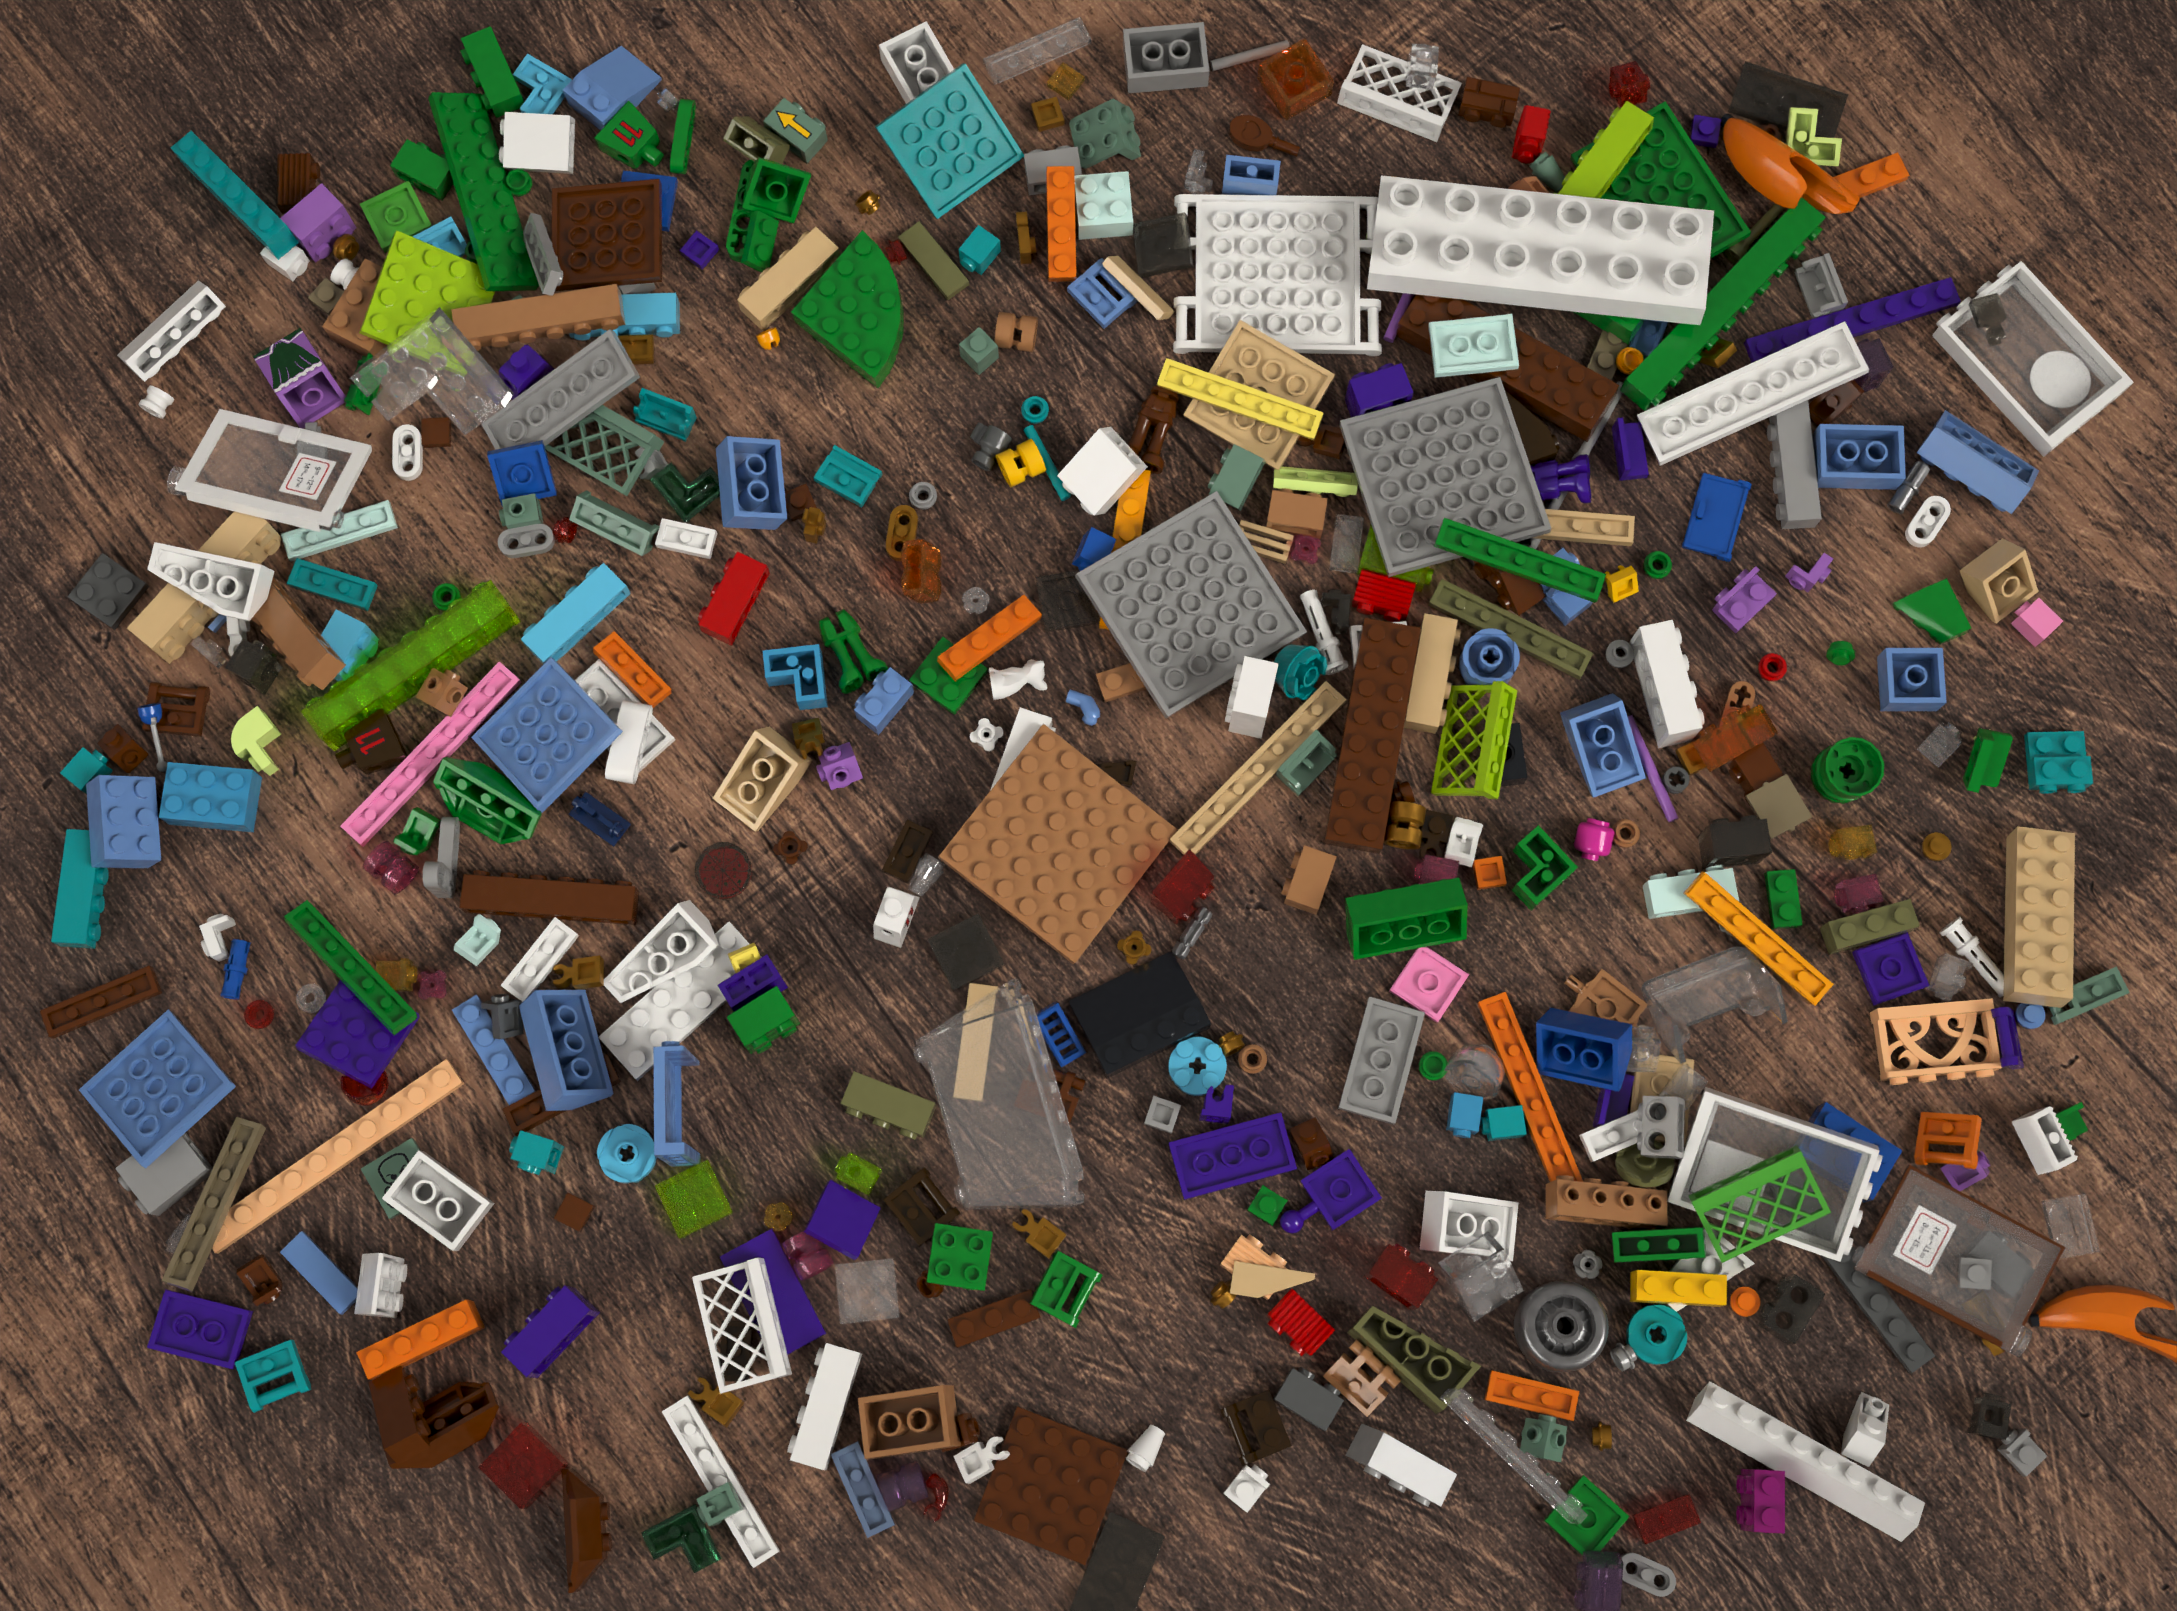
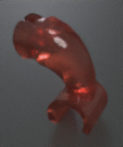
M933 1473L927 1480L926 1485L933 1490L935 1503L927 1505L923 1515L925 1516L930 1508H936L938 1516L933 1521L935 1523L940 1520L942 1511L947 1504L949 1488L943 1477L941 1478L936 1473Z

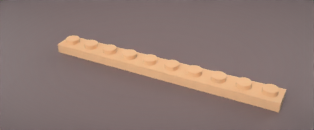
M445 1059L230 1207L212 1247L214 1253L219 1254L461 1087L464 1082L450 1061Z

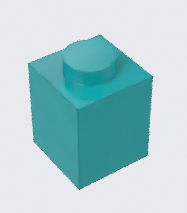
M978 225L959 248L961 265L970 272L976 271L982 275L1001 252L1000 240Z
M82 747L60 774L87 794L86 784L98 775H110L113 770L106 765L109 759L95 749L91 753Z
M1522 1105L1487 1109L1484 1112V1117L1480 1118L1482 1134H1487L1488 1141L1520 1138L1527 1134Z

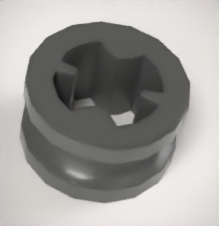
M1679 766L1669 768L1662 777L1666 791L1671 794L1681 793L1690 781L1688 772ZM1679 775L1681 777L1679 781H1682L1683 784L1672 786L1670 784L1672 779H1669V776Z

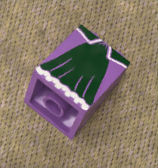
M298 328L253 356L272 389L300 428H305V423L315 422L345 403V394L301 328Z

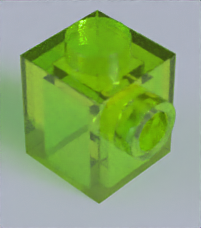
M849 1152L847 1157L842 1156L834 1170L838 1173L836 1176L838 1181L868 1197L882 1173L881 1168Z

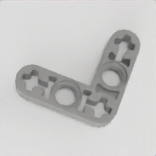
M442 817L438 861H425L424 887L437 898H454L460 838V821L458 817Z

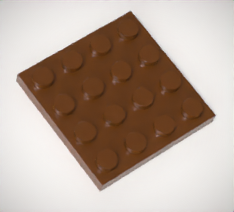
M660 179L552 188L551 241L555 255L558 257L560 269L563 271L562 283L556 287L555 291L586 289L612 284L621 286L662 282V184Z
M1017 1407L1000 1452L1009 1451L1010 1455L1004 1460L996 1461L995 1470L992 1471L974 1521L1086 1565L1128 1451L1122 1447Z

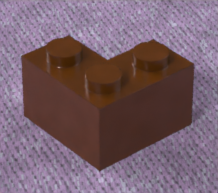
M1474 561V572L1481 580H1488L1497 589L1499 594L1497 600L1503 609L1511 610L1520 616L1546 597L1539 583Z

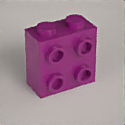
M1741 1469V1475H1738L1736 1480L1737 1493H1741V1506H1737L1736 1520L1737 1524H1741V1530L1785 1534V1471Z

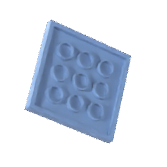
M551 657L471 738L531 804L543 813L623 731L566 670Z
M168 1009L84 1084L79 1091L137 1162L144 1168H147L230 1093L236 1085L174 1013Z

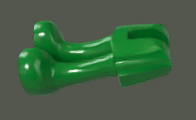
M845 609L836 612L835 615L843 632L837 634L836 628L828 617L818 622L824 646L832 648L842 668L839 688L842 693L848 694L859 689L863 685L864 679L846 649L845 645L849 643L857 656L868 681H874L882 671L886 673L888 667L884 661L870 655L859 637L861 628Z

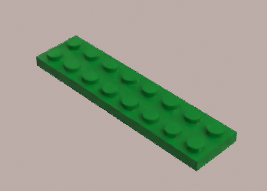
M432 92L428 100L485 290H536L539 287V283L524 243L523 228L513 195L506 182V172L503 168V163H500L499 149L487 110L480 96L482 94Z

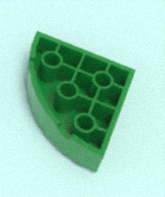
M862 230L794 307L791 313L796 324L876 388H879L890 373L896 360L904 332V310L899 286L889 261L879 246Z

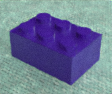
M566 1285L563 1288L559 1286L555 1288L546 1298L548 1303L541 1311L537 1308L525 1320L527 1325L520 1333L518 1331L513 1332L505 1340L504 1345L506 1347L501 1353L525 1377L538 1379L599 1315L600 1312L576 1288Z

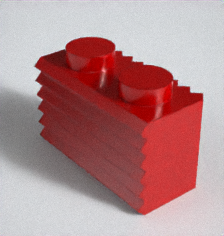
M1529 105L1524 106L1516 131L1512 152L1513 159H1518L1521 163L1530 164L1540 156L1546 140L1551 114L1549 109Z
M1362 569L1351 606L1357 608L1356 610L1359 613L1365 615H1372L1374 612L1384 615V619L1391 622L1405 621L1416 583Z
M1290 1289L1266 1315L1270 1319L1267 1324L1279 1336L1284 1332L1292 1340L1289 1343L1290 1347L1301 1357L1305 1353L1309 1357L1312 1356L1335 1331L1293 1289Z

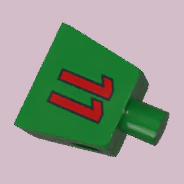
M629 101L595 136V141L601 152L633 169L638 168L644 160L656 167L664 157V154L656 148L660 143L657 131Z

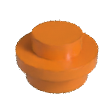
M1740 1287L1731 1294L1730 1306L1739 1316H1752L1760 1307V1298L1754 1289Z

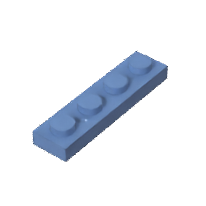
M476 994L452 1009L507 1103L511 1105L536 1092L506 1040L493 1038L492 1017L487 1009L481 1008L482 1000Z

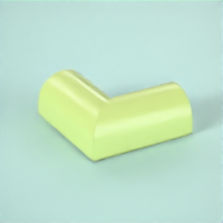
M1790 107L1785 144L1810 159L1816 165L1839 166L1842 138L1815 137L1818 109Z

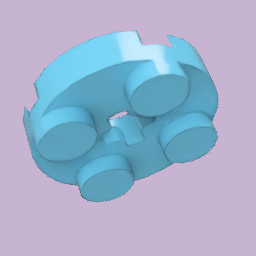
M1191 1037L1179 1042L1172 1051L1168 1069L1172 1081L1182 1092L1193 1096L1206 1095L1211 1086L1215 1090L1221 1084L1226 1074L1227 1063L1218 1044L1204 1037ZM1195 1059H1201V1063L1206 1065V1070L1202 1069L1200 1074H1194V1069L1189 1068V1063H1194Z
M624 1124L607 1131L601 1138L597 1148L599 1164L604 1174L620 1183H636L641 1181L652 1171L657 1159L654 1155V1140L651 1135L643 1128L633 1124ZM632 1146V1152L635 1154L634 1158L623 1162V1155L620 1154V1150Z

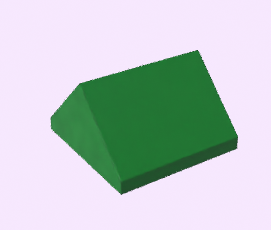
M758 157L748 172L742 208L751 211L758 210L770 217L794 223L811 178V173Z

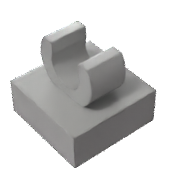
M642 447L635 451L638 459L644 451ZM654 450L644 467V473L639 477L640 479L649 480L654 475L664 476L671 470L660 450Z

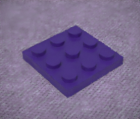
M340 980L295 1046L297 1050L372 1089L420 1016L416 1012L417 1019L393 1035Z

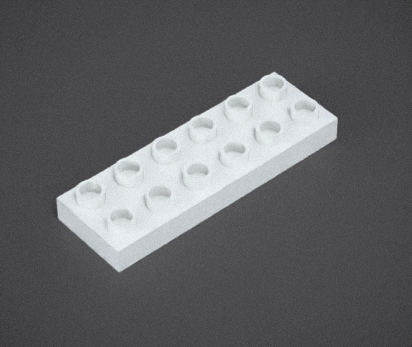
M1381 176L1367 289L1700 325L1706 310L1714 211Z

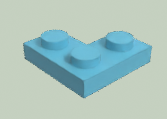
M529 54L524 57L512 74L516 81L533 90L521 106V113L553 115L565 98L563 89L572 81L571 78Z

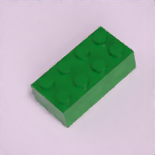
M1459 877L1425 884H1414L1398 889H1386L1381 892L1365 895L1358 894L1345 898L1346 934L1354 960L1467 939L1468 904Z

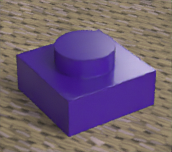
M1694 115L1690 132V139L1693 144L1716 148L1721 119Z
M696 230L681 248L680 254L703 270L719 251L717 244Z

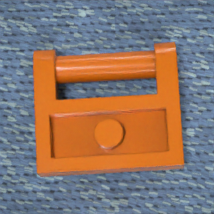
M1921 1112L1914 1155L1916 1165L1926 1166L1928 1163L1963 1165L1967 1169H1976L1982 1118L1978 1115ZM1929 1144L1965 1146L1964 1153L1929 1151Z

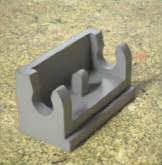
M1827 253L1803 262V267L1796 269L1794 273L1812 319L1843 310L1848 300L1830 254Z

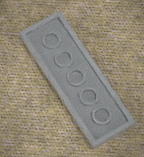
M609 329L481 422L495 450L543 440L544 446H546L639 379L640 375L615 331Z

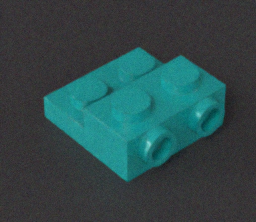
M2084 731L2027 732L2024 735L2029 790H2039L2040 794L2055 793L2057 789H2067L2068 793H2082L2093 784L2091 756H2086Z

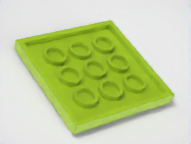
M396 230L359 333L465 376L474 352L461 350L456 343L451 309L489 304L492 302L495 291L485 290L477 264Z

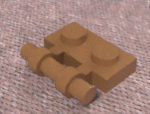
M1356 1339L1349 1349L1357 1357L1352 1360L1343 1353L1325 1372L1323 1377L1368 1417L1388 1395V1392L1381 1387L1382 1383L1385 1381L1394 1389L1401 1379L1393 1373L1394 1369L1388 1364H1383L1373 1354L1374 1351L1368 1345L1365 1347ZM1364 1363L1377 1373L1373 1379L1360 1368Z

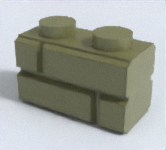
M749 116L734 117L723 139L727 144L754 162L758 157L782 164L790 149L789 143L761 124H758Z

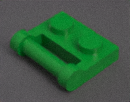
M1056 1250L1029 1304L1076 1328L1080 1321L1078 1317L1096 1282H1100L1103 1275ZM1080 1273L1086 1276L1068 1313H1066L1061 1308Z

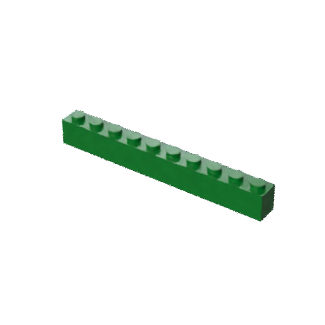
M1801 197L1795 209H1788L1707 294L1706 310L1701 324L1679 323L1626 378L1620 391L1644 411L1652 404L1656 407L1667 395L1664 391L1669 386L1674 388L1683 379L1684 375L1682 372L1687 367L1693 369L1700 361L1702 356L1699 354L1704 349L1710 351L1720 339L1717 335L1722 330L1727 333L1737 321L1734 317L1739 312L1744 315L1754 304L1752 298L1756 294L1762 296L1772 284L1769 282L1772 277L1776 276L1779 278L1789 267L1787 262L1791 258L1796 260L1806 249L1804 244L1808 240L1813 242L1821 234L1823 229L1820 226L1826 217Z

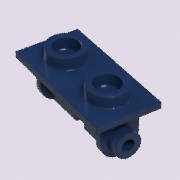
M587 792L582 797H575L571 805L574 807L569 815L613 847L631 825V823Z

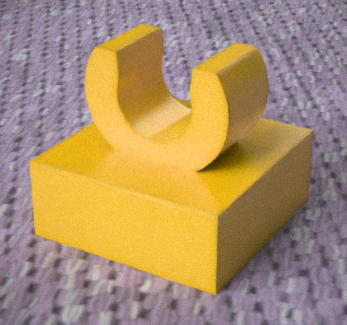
M1620 565L1618 566V572L1610 574L1608 571L1605 572L1608 596L1613 603L1639 592L1637 572L1632 566L1625 568Z

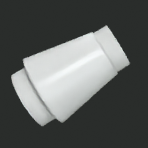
M1150 1424L1148 1429L1127 1450L1129 1454L1126 1460L1134 1467L1146 1472L1149 1467H1153L1165 1433L1158 1427Z

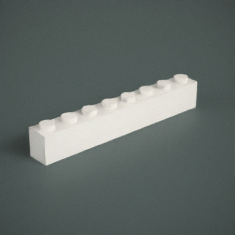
M1710 1381L1695 1397L1686 1421L1775 1471H1785V1477L1900 1542L1918 1527L1925 1502Z

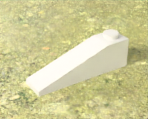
M154 542L147 569L212 608L217 613L247 621L252 619L268 599L274 575L273 570L261 564Z
M690 900L678 903L604 979V986L622 1003L699 965L719 945L709 920Z

